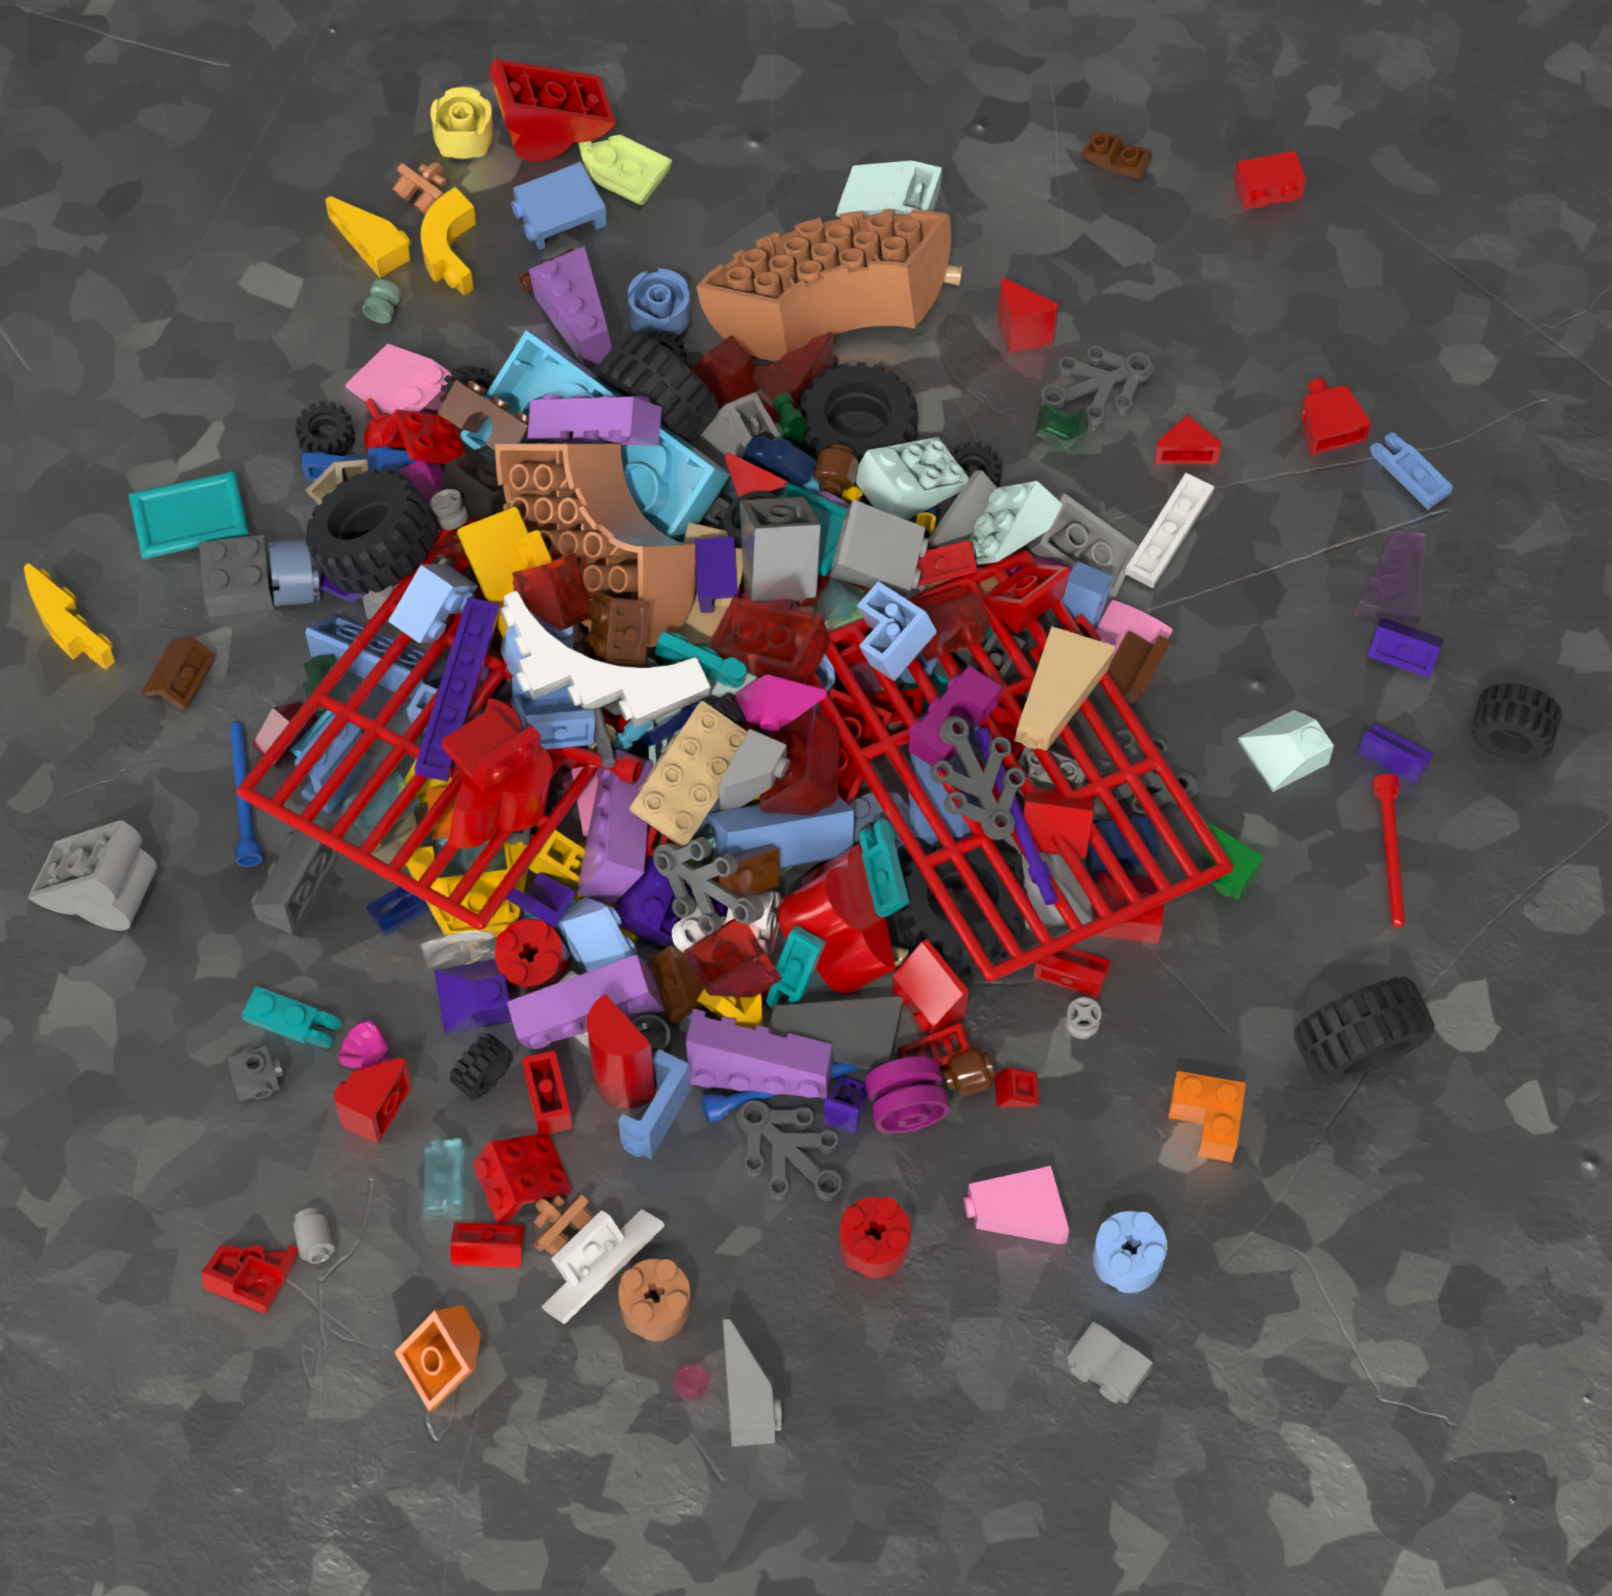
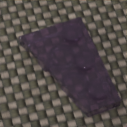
M1394 529L1354 615L1419 623L1422 610L1426 533Z

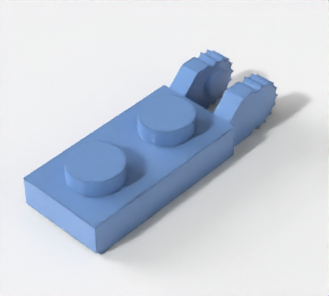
M1390 432L1384 437L1385 443L1395 454L1394 456L1381 443L1377 442L1371 445L1370 451L1374 459L1380 465L1385 466L1427 510L1451 494L1452 485L1411 444L1405 443L1395 433Z

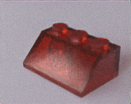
M812 706L779 730L772 731L766 735L786 745L787 759L790 760V763L783 778L777 777L772 788L760 795V810L764 813L814 815L822 809L830 807L838 800L840 729L815 707Z

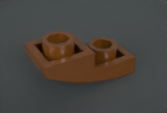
M1093 131L1082 151V157L1120 175L1140 180L1153 158L1151 149L1125 145L1119 135Z

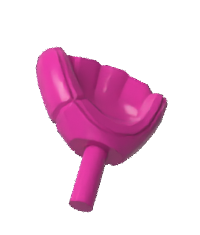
M372 1020L360 1022L348 1032L338 1056V1060L342 1065L358 1070L392 1059L386 1056L389 1051L387 1041L380 1028Z

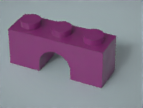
M968 666L962 675L957 673L949 682L946 694L942 698L937 696L933 700L927 711L929 714L924 720L918 719L912 725L908 736L911 737L908 751L930 766L939 761L950 763L958 752L955 746L947 745L941 740L939 736L940 725L949 717L958 716L970 720L980 727L999 704L1002 687L971 666ZM952 725V730L956 734H961V730ZM937 767L939 772L944 770L942 767Z

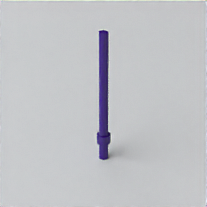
M984 727L976 731V736L987 760L989 756L988 745L993 739L989 729ZM1002 762L995 779L1000 795L1004 787L1002 777L1006 772ZM1014 796L1010 813L1014 817V829L1030 866L1028 873L1032 883L1037 884L1045 905H1052L1058 901V898L1050 881L1051 872L1047 863L1042 861L1018 800Z

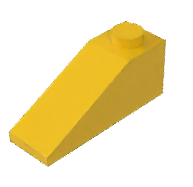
M331 196L325 199L329 219L379 278L410 261L408 247L411 246V243L403 230L398 231L390 221Z
M555 830L528 868L536 874L542 873L572 889L577 894L585 849ZM602 902V903H603L604 905H606L607 907L612 906L614 909H615L616 904H617V902H616L614 905H610V904H607V903Z

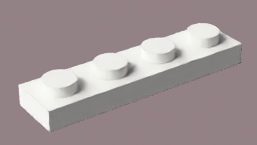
M1185 473L1126 566L1125 574L1154 588L1213 494L1214 486Z

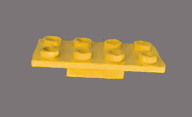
M516 507L457 530V534L486 601L500 604V614L496 624L503 639L508 626L502 616L501 608H504V595L514 591L518 592L526 607L535 605L550 608L564 617L556 597L564 592L565 589L539 530L531 533L527 532Z

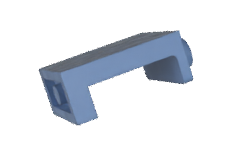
M581 162L513 188L515 200L511 202L513 212L517 219L522 218L525 223L523 227L530 242L534 241L539 250L545 248V239L547 237L591 221L596 230L607 226L606 207Z
M513 676L511 704L520 720L521 732L532 725L541 734L539 744L545 749L594 745V712L592 709L582 710L580 705H573L567 688L571 686L570 684L533 700L529 690L523 692L517 677Z
M336 714L330 716L294 762L295 766L306 755ZM350 722L345 725L308 773L311 780L301 791L303 798L309 802L312 801L362 736L360 728ZM367 753L360 759L322 810L330 813L369 765Z
M660 1049L657 1050L652 1059L654 1087L659 1090L640 1121L625 1114H621L618 1119L621 1144L628 1153L636 1157L644 1155L650 1159L653 1158L691 1091L689 1063Z

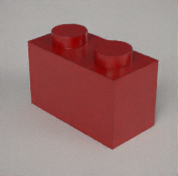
M1296 151L1238 161L1233 181L1243 209L1253 207L1262 208L1268 204L1279 202H1292L1302 198L1306 178Z
M555 1050L521 1058L538 1134L549 1135L573 1129L571 1112Z

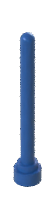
M238 721L233 722L230 726L236 791L248 775L244 728L242 723ZM236 792L240 840L234 849L235 861L237 865L243 867L256 866L262 862L263 857L262 847L254 839L251 803L240 798Z
M833 1063L831 1079L857 1071L860 1068L847 1063ZM746 1090L724 1097L722 1094L717 1096L713 1093L701 1097V1104L706 1120L710 1124L723 1120V1116L728 1115L729 1110L741 1107L748 1101H761L780 1094Z

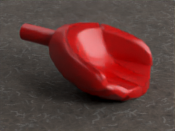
M372 398L366 400L365 403L373 417L364 431V445L367 453L369 448L389 447L394 450L401 448L384 445L381 435L392 416L386 413L380 415Z

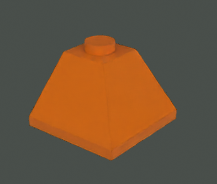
M464 1305L434 1310L394 1352L428 1411L435 1410L475 1369L481 1333Z

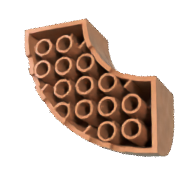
M883 209L882 213L864 216V211H854L840 214V219L822 223L821 218L797 224L795 225V231L781 236L778 232L765 236L756 241L757 246L746 252L739 250L733 254V261L725 266L719 264L697 285L699 301L710 324L731 345L751 356L787 365L810 346L845 331L872 326H901L915 329L933 306L945 279L951 248L950 216L945 213L924 210H912L911 215L894 214L893 209Z
M495 444L498 485H503L507 503L503 505V509L505 511L516 507L527 532L531 533L539 530L565 589L564 592L556 597L562 612L573 621H579L589 628L588 631L591 632L592 620L588 619V604L590 600H593L594 592L603 593L615 599L650 601L647 647H655L662 631L668 634L678 633L687 619L694 597L695 544H687L667 537L644 517L637 507L626 483L620 444Z

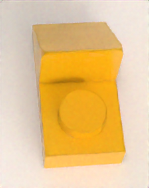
M741 985L733 997L721 990L718 994L704 989L697 999L699 1003L720 1020L722 1016L736 1019L735 1025L755 1030L756 1025L763 1026L761 994L759 991L748 986Z

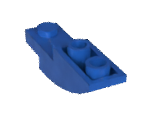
M389 447L369 448L367 455L368 471L377 470L381 472L382 469L398 472L417 461L411 459L407 451L394 450ZM324 452L303 453L302 468L305 480L315 481L334 461L364 458L356 455H329Z

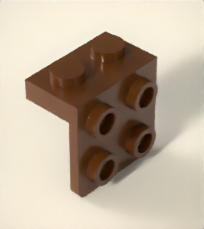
M769 844L733 856L738 865L737 871L727 877H720L718 875L710 878L739 898L747 894L761 895L765 890L779 886L780 848Z

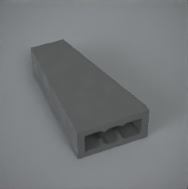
M894 996L774 1006L772 1017L765 1018L763 1027L770 1028V1031L780 1037H785L790 1033L832 1044L833 1063H847L860 1069L873 1070L893 1060L902 1018L903 997Z

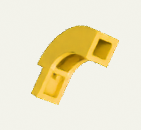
M454 187L437 199L427 211L421 226V244L425 266L435 283L444 277L451 288L456 287L465 296L474 290L472 273L450 248L458 236L476 225L474 206Z

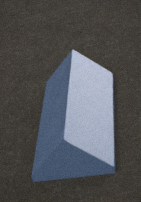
M333 614L307 627L305 635L310 655L334 666L365 626ZM377 632L347 671L365 679L395 639ZM408 645L378 685L396 692L426 652ZM438 658L410 694L409 698H414L422 683L436 688L443 677L447 661Z
M835 792L708 814L719 857L725 854L736 856L772 844L780 848L779 869L832 860L853 847L854 810Z

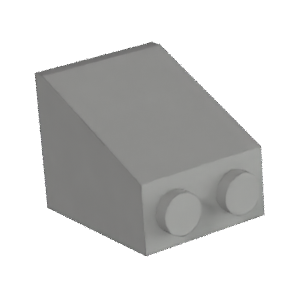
M853 500L844 515L829 577L873 588L879 581L900 596L906 597L911 588H917L921 570L916 569L918 557L924 558L928 545V539L923 538L925 527Z

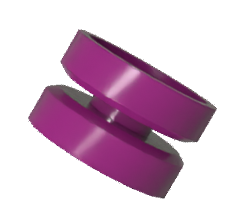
M928 1057L897 1059L873 1069L865 1076L864 1083L867 1096L874 1103L871 1110L874 1124L879 1131L885 1133L916 1131L931 1126L948 1115L950 1106L946 1092L940 1087L943 1079L939 1063L935 1059Z

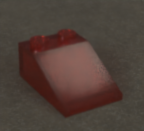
M733 597L707 647L717 652L723 660L733 657L738 659L739 662L742 661L747 666V673L759 679L767 674L809 685L831 639L821 616Z

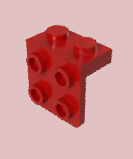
M396 409L381 435L384 445L406 448L408 456L413 460L465 466L468 461L456 425L440 415Z
M490 709L445 737L442 741V749L485 792L537 757L541 734L532 725L518 734L496 710Z
M535 1134L490 1141L472 1162L475 1175L481 1182L487 1197L488 1206L493 1211L497 1223L510 1221L524 1204L538 1202L540 1199L552 1200L556 1196L564 1198L572 1192L570 1182L552 1140L548 1135Z

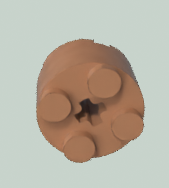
M648 1259L635 1264L622 1275L618 1296L620 1313L625 1326L632 1333H636L650 1341H662L678 1334L691 1312L690 1286L682 1270L673 1261L668 1259ZM657 1297L660 1299V1302L653 1303V1300L650 1298Z

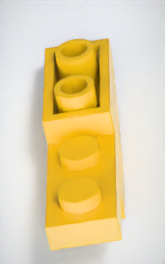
M27 563L24 566L26 582L36 611L50 636L73 660L84 652L103 669L107 670L115 663L111 648H113L111 642L102 633L96 635L90 630L89 624L78 614L75 605L77 599L66 587L60 589L54 584L53 578L44 569L37 570L30 563Z

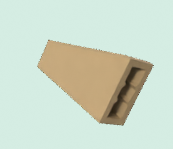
M1051 626L1018 725L1015 741L1022 743L1028 748H1039L1047 751L1109 669L1115 646Z

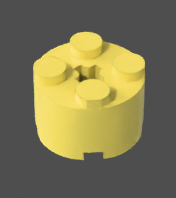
M456 87L445 91V96L439 100L437 97L431 106V121L434 141L440 153L445 157L460 159L484 156L494 138L492 109L488 99L486 98L485 100L480 96V92L475 89Z

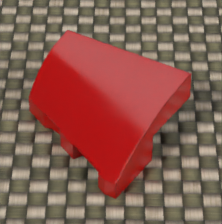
M287 1245V1251H264V1246H251L248 1248L219 1246L202 1270L203 1289L266 1314L293 1267L298 1255V1247Z

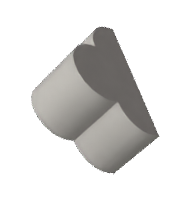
M123 820L116 821L55 841L31 889L28 899L54 912L69 915L77 914L103 928L118 931L127 930L130 928L155 875L157 864L148 853L140 849L142 844L140 834Z

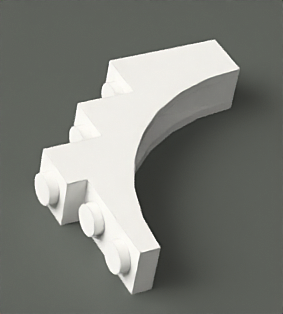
M517 591L504 595V608H501L502 616L508 628L514 626L518 637L514 640L522 657L528 656L519 661L520 672L516 673V677L522 691L526 692L529 690L533 700L570 684L571 686L567 688L570 699L574 706L580 705L582 710H594L621 698L622 700L618 702L621 713L625 720L631 719L636 728L709 697L710 685L697 658L669 666L651 668L620 667L592 660L566 647L550 635L530 614Z

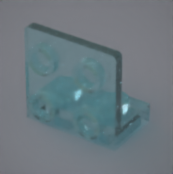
M398 771L387 778L349 828H354L363 842L407 785ZM359 792L351 795L344 801L341 816ZM416 796L396 823L421 807V802Z

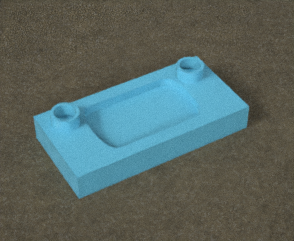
M527 330L486 393L491 398L496 395L511 404L509 410L514 413L520 410L528 415L530 413V401L543 399V395L562 396L563 399H572L573 395L590 396L592 398H601V396L625 397L545 337ZM486 419L481 424L477 433L463 430L460 434L461 440L496 466L495 450L486 445L492 432L491 419ZM660 423L659 446L620 445L623 471L629 491L637 507L649 523L667 537L684 542L688 524L700 523L728 480L730 473Z

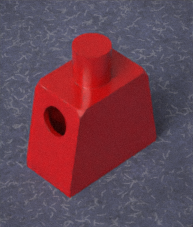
M1324 378L1312 380L1307 385L1310 394L1304 397L1301 407V419L1310 455L1367 441L1371 422L1348 387L1339 386L1329 389Z

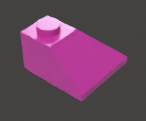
M766 674L736 692V700L747 722L759 724V727L763 730L776 731L825 698L827 690Z

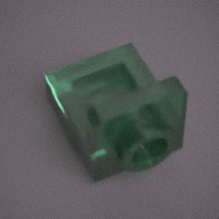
M1044 404L1039 409L1034 435L1067 450L1074 443L1084 438L1088 425L1085 423L1087 411L1081 409L1072 416L1049 404Z
M335 654L319 655L312 658L309 662L303 663L307 682L302 684L307 699L336 664ZM321 706L318 707V711L325 710Z

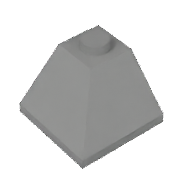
M749 729L718 784L720 811L737 809L772 788L777 777L783 778L790 763V760L787 759L785 744Z
M1021 852L1019 872H1021L1024 878V888L1027 889V897L1046 927L1067 926L1054 904L1045 905L1037 884L1032 883L1028 873L1030 866ZM1039 852L1041 859L1047 863L1051 875L1081 923L1085 925L1091 922V903L1062 856ZM1080 859L1083 866L1087 870L1086 861ZM1025 920V929H1028L1030 926Z

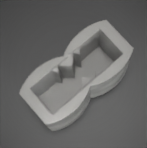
M1095 1322L1090 1325L1068 1355L1071 1373L1084 1382L1091 1380L1101 1387L1099 1389L1101 1394L1114 1403H1117L1119 1400L1127 1404L1152 1369V1362L1136 1349L1123 1343L1114 1334Z

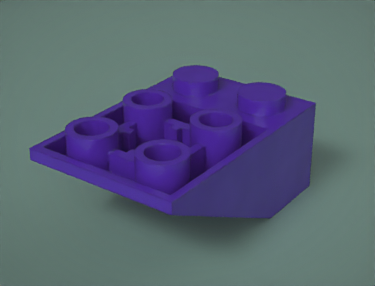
M653 857L645 858L644 873L618 900L614 910L621 920L620 927L637 937L667 948L668 946H675L672 940V928L682 918H679L673 911L672 904L676 899L668 877L661 875L656 869ZM683 879L688 895L693 900H696L690 885L686 884L685 879ZM709 895L714 910L720 918L721 916H727L728 907Z

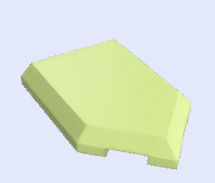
M623 135L610 136L608 140L591 143V141L579 143L586 173L590 180L639 205H644L667 174L672 164V159Z

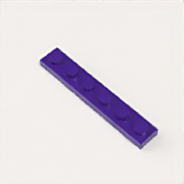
M467 597L415 764V775L449 781L454 761L442 749V741L445 737L466 725L500 614V604Z

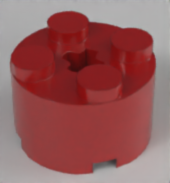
M519 920L508 926L496 939L495 961L500 973L505 974V978L523 991L532 993L557 984L564 977L567 969H569L571 955L566 942L555 929L542 920ZM535 950L538 953L534 955V961L530 962L528 958L531 956V952Z
M867 1197L852 1204L844 1211L840 1223L839 1249L845 1264L853 1271L856 1270L869 1278H883L895 1273L902 1266L909 1252L911 1238L909 1218L896 1201L890 1197ZM870 1235H876L877 1237H881V1239L875 1240L874 1237Z

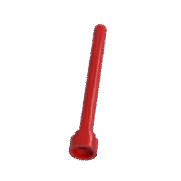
M576 746L546 749L548 753L613 771L620 781L633 785L637 782L642 769V759L631 755L620 756L618 759L614 758L615 765L611 768H604L601 764L599 753Z
M1382 774L1372 779L1373 794L1377 796V800L1381 801L1391 921L1394 927L1400 928L1405 924L1394 805V800L1400 792L1399 777L1393 774Z

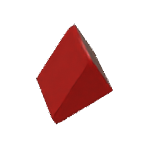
M1007 1067L996 1074L997 1077L994 1078L996 1105L998 1107H1032L1039 1105L1037 1072Z

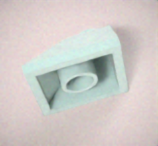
M1292 710L1238 737V742L1272 792L1329 764L1334 748L1333 743L1317 720L1296 710Z

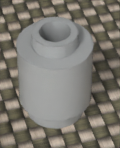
M308 1208L298 1212L295 1215L293 1228L300 1258L312 1264L326 1261L335 1250L328 1217L323 1215V1211L319 1208Z

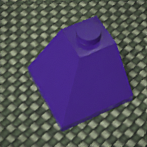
M495 959L434 970L445 1035L513 1022L507 1004L509 996L505 974L500 973Z

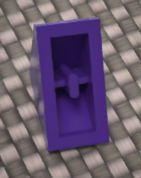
M846 1075L839 1077L825 1099L824 1124L854 1134L857 1133L869 1101L864 1081Z

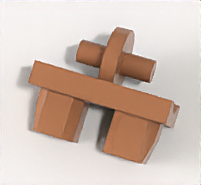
M437 162L429 166L424 163L421 164L418 171L423 174L422 177L403 163L397 168L401 177L396 182L393 190L406 201H409L415 192L420 190L422 195L415 202L414 206L426 215L433 203L444 195L443 192L435 187L437 184L442 188L447 182L442 177L444 173L443 166Z
M581 1194L578 1198H574L559 1213L558 1210L565 1203L561 1197L556 1196L551 1203L540 1199L535 1206L541 1214L533 1222L539 1228H542L548 1221L551 1224L532 1245L539 1252L546 1249L555 1256L570 1241L562 1233L568 1224L579 1232L594 1218L593 1214L586 1207L589 1201Z

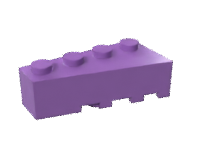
M585 246L528 270L536 300L585 368H590L599 364L612 349Z
M543 395V399L530 401L528 439L540 443L659 446L662 407L650 403V398L640 396H601V398H592L590 396L573 395L572 399H563L562 396Z
M618 749L613 752L614 758L617 759L620 756L625 757L626 755L638 757ZM641 758V773L634 785L620 781L613 771L598 768L597 778L599 780L577 894L614 905L644 873L648 823L632 813L629 807L640 792L638 790L651 771L652 761Z
M634 955L510 1000L507 1004L517 1039L527 1049H540L548 1046L551 1042L587 1033L588 1013L592 1005L604 994L614 1002L629 1020H634L641 1015L663 1012L665 1009L654 973L638 955Z
M693 1009L686 1038L691 1085L705 1088H728L737 1091L748 1090L768 1092L770 1094L798 1095L807 1098H826L828 1096L833 1070L832 1044L790 1033L785 1037L776 1036L767 1027L756 1025L755 1030L735 1025L736 1019L722 1016L721 1021L704 1017V1011Z

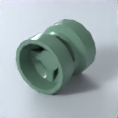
M376 280L370 289L371 297L366 299L362 311L365 316L375 322L389 323L394 315L393 307L398 305L402 297V291L398 286L389 281Z

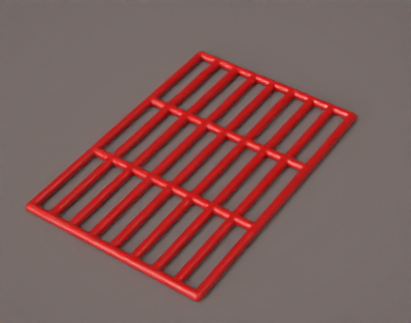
M468 517L467 521L456 529H442L434 538V545L431 551H427V558L422 565L431 564L459 528L476 521ZM465 551L452 566L453 569L462 575L471 565ZM418 564L414 568L415 572L409 577L406 575L242 781L236 792L245 801L471 927L483 930L598 771L599 767H591L589 764H585L549 816L544 814L540 821L535 824L540 827L478 914L462 906L461 902L513 831L497 829L449 897L431 888L459 849L448 846V841L419 881L401 872L458 795L465 774L460 767L453 764L450 774L452 780L389 864L374 857L372 853L429 779L428 777L414 774L359 848L342 839L406 754L415 759L418 758L421 746L416 744L415 741L428 726L438 690L403 736L386 726L446 647L452 648L462 613L454 615L440 638L433 642L374 720L357 710L413 639L403 631L345 704L328 695L387 619L393 614L421 566ZM478 584L473 594L475 599L483 600L485 596L480 584ZM497 624L493 633L492 640L500 631ZM487 653L484 666L493 671L476 692L466 724L474 719L504 677L512 680L513 675L507 669L504 658L499 659ZM510 701L509 704H508V706L513 710V707H512V704H511V701ZM319 706L336 714L271 799L254 790ZM622 714L616 722L604 716L605 723L616 730V735L619 732L622 734L625 731L623 728L631 721V719L625 720ZM348 722L365 730L301 815L283 806ZM377 738L394 746L330 831L313 823L317 815ZM555 754L551 755L553 764L551 778L564 762L565 757Z
M1028 550L1015 553L998 562L977 569L978 572L960 576L907 599L919 608L938 600L984 675L1002 687L999 703H1003L1017 727L1023 710L1015 697L1031 689L1036 673L1003 621L984 604L982 598L985 596V593L978 583L995 577L1000 585L1010 577L1007 573L1008 570L1020 565L1025 566L1027 563H1037ZM967 589L1023 679L1006 685L950 596L951 594ZM1061 600L1051 607L1065 631L1084 636ZM864 618L857 619L790 648L789 656L806 684L826 690L806 658V655L820 649L824 651L876 736L877 742L861 748L826 691V697L819 701L818 704L987 981L993 982L1233 871L1232 862L1107 671L1099 681V684L1147 758L1132 765L1130 764L1088 697L1079 709L1119 771L1102 778L1068 723L1059 735L1090 782L1089 784L1073 790L1048 750L1037 748L1032 749L1058 792L1064 797L1086 798L1098 795L1158 891L1141 898L1092 820L1089 841L1129 905L1112 912L1066 837L1061 833L1054 832L1051 836L1052 842L1100 918L1083 925L1055 879L1051 876L1050 881L1058 898L1054 905L1070 930L1053 939L994 844V839L984 834L981 823L961 815L973 835L956 842L898 747L910 742L911 737L908 736V733L918 719L896 683L870 666L859 645L867 637L864 631L871 628L867 625ZM1036 619L1027 628L1043 652L1048 635L1038 619ZM936 633L928 642L950 679L957 673L962 675V671L938 633ZM852 637L907 729L893 735L889 734L834 643ZM915 657L907 666V669L931 705L933 700L940 695ZM988 716L980 727L988 728L993 740L997 737H1002L994 722ZM953 724V726L961 730L958 725ZM996 743L995 747L999 753H1003V746L999 743ZM972 748V750H973V752H974V754H975V757H976V759H977V761H978V763H979V765H980V767H981V770H982V772H983V770H984V765L982 764V762L980 761L979 757L977 756V754L975 753L974 749ZM1010 751L1002 759V762L1007 770L1019 768L1025 774V783L1019 788L1023 796L1025 797L1026 791L1037 793L1016 757ZM883 753L887 754L943 846L942 849L929 855L925 854L869 762V759ZM1154 769L1156 770L1216 865L1201 872L1199 871L1139 776ZM937 770L939 776H946L945 770H943L942 772H939ZM1010 774L1015 783L1018 784L1017 777L1014 774ZM1127 782L1188 878L1172 885L1169 883L1111 792V788ZM942 783L948 795L953 792L964 794L962 790L947 783ZM994 783L991 792L997 803L1000 792ZM952 798L951 800L956 808H960V802L956 798ZM1002 821L1001 823H999V824H996V825H997L998 827H1001V828H1002V827H1003V821ZM1014 829L1011 833V836L1026 859V856L1024 854V851ZM978 847L982 848L1041 945L1025 952L1022 951L965 858V853ZM949 860L952 861L1009 954L1010 959L993 966L935 871V866Z

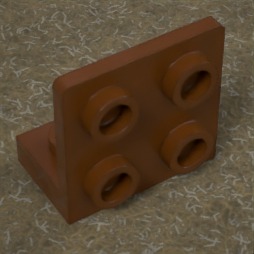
M594 592L593 600H590L588 604V619L592 620L591 633L586 635L585 650L586 653H589V658L620 667L645 668L650 601L615 599L603 593Z

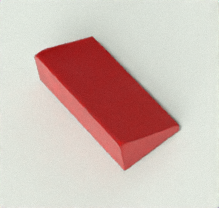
M454 1222L450 1242L451 1264L509 1268L521 1267L525 1225Z

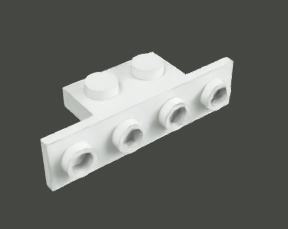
M641 1209L619 1230L611 1216L601 1210L551 1259L566 1280V1283L541 1306L543 1310L565 1324L635 1254L653 1239L665 1226L663 1222Z

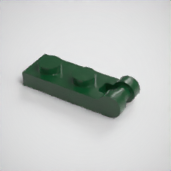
M781 393L773 400V404L777 411H779V422L776 423V428L782 439L789 441L804 451V417L800 410L794 408V400L790 393Z

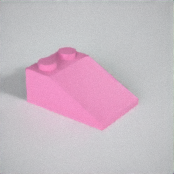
M387 344L346 383V388L364 401L372 398L378 411L382 414L386 413L392 416L395 410L399 409L439 415L437 413L443 404L440 401V396H445L446 392L440 391L441 385L447 386L448 383L444 381L446 375L452 376V374L430 358Z

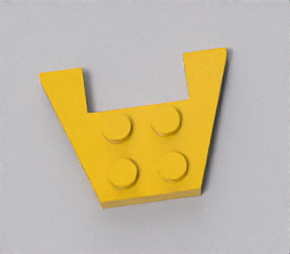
M505 842L503 849L507 869L483 872L461 902V905L478 914L527 845H523V842H517V845H510L509 842ZM433 846L418 848L407 862L406 867L414 879L419 881L435 859ZM527 868L514 887L523 893L529 868ZM464 875L437 878L431 888L449 897ZM505 899L483 930H477L426 901L448 943L498 937L508 926L519 921L521 908Z

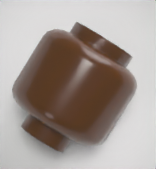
M832 444L829 448L819 452L813 478L821 486L822 491L839 495L840 491L849 490L853 487L859 465L858 459L853 455V450L843 445Z
M971 1047L949 1056V1069L943 1071L949 1089H957L962 1097H969L990 1089L993 1084L992 1079L997 1077L988 1051L982 1053L978 1047Z

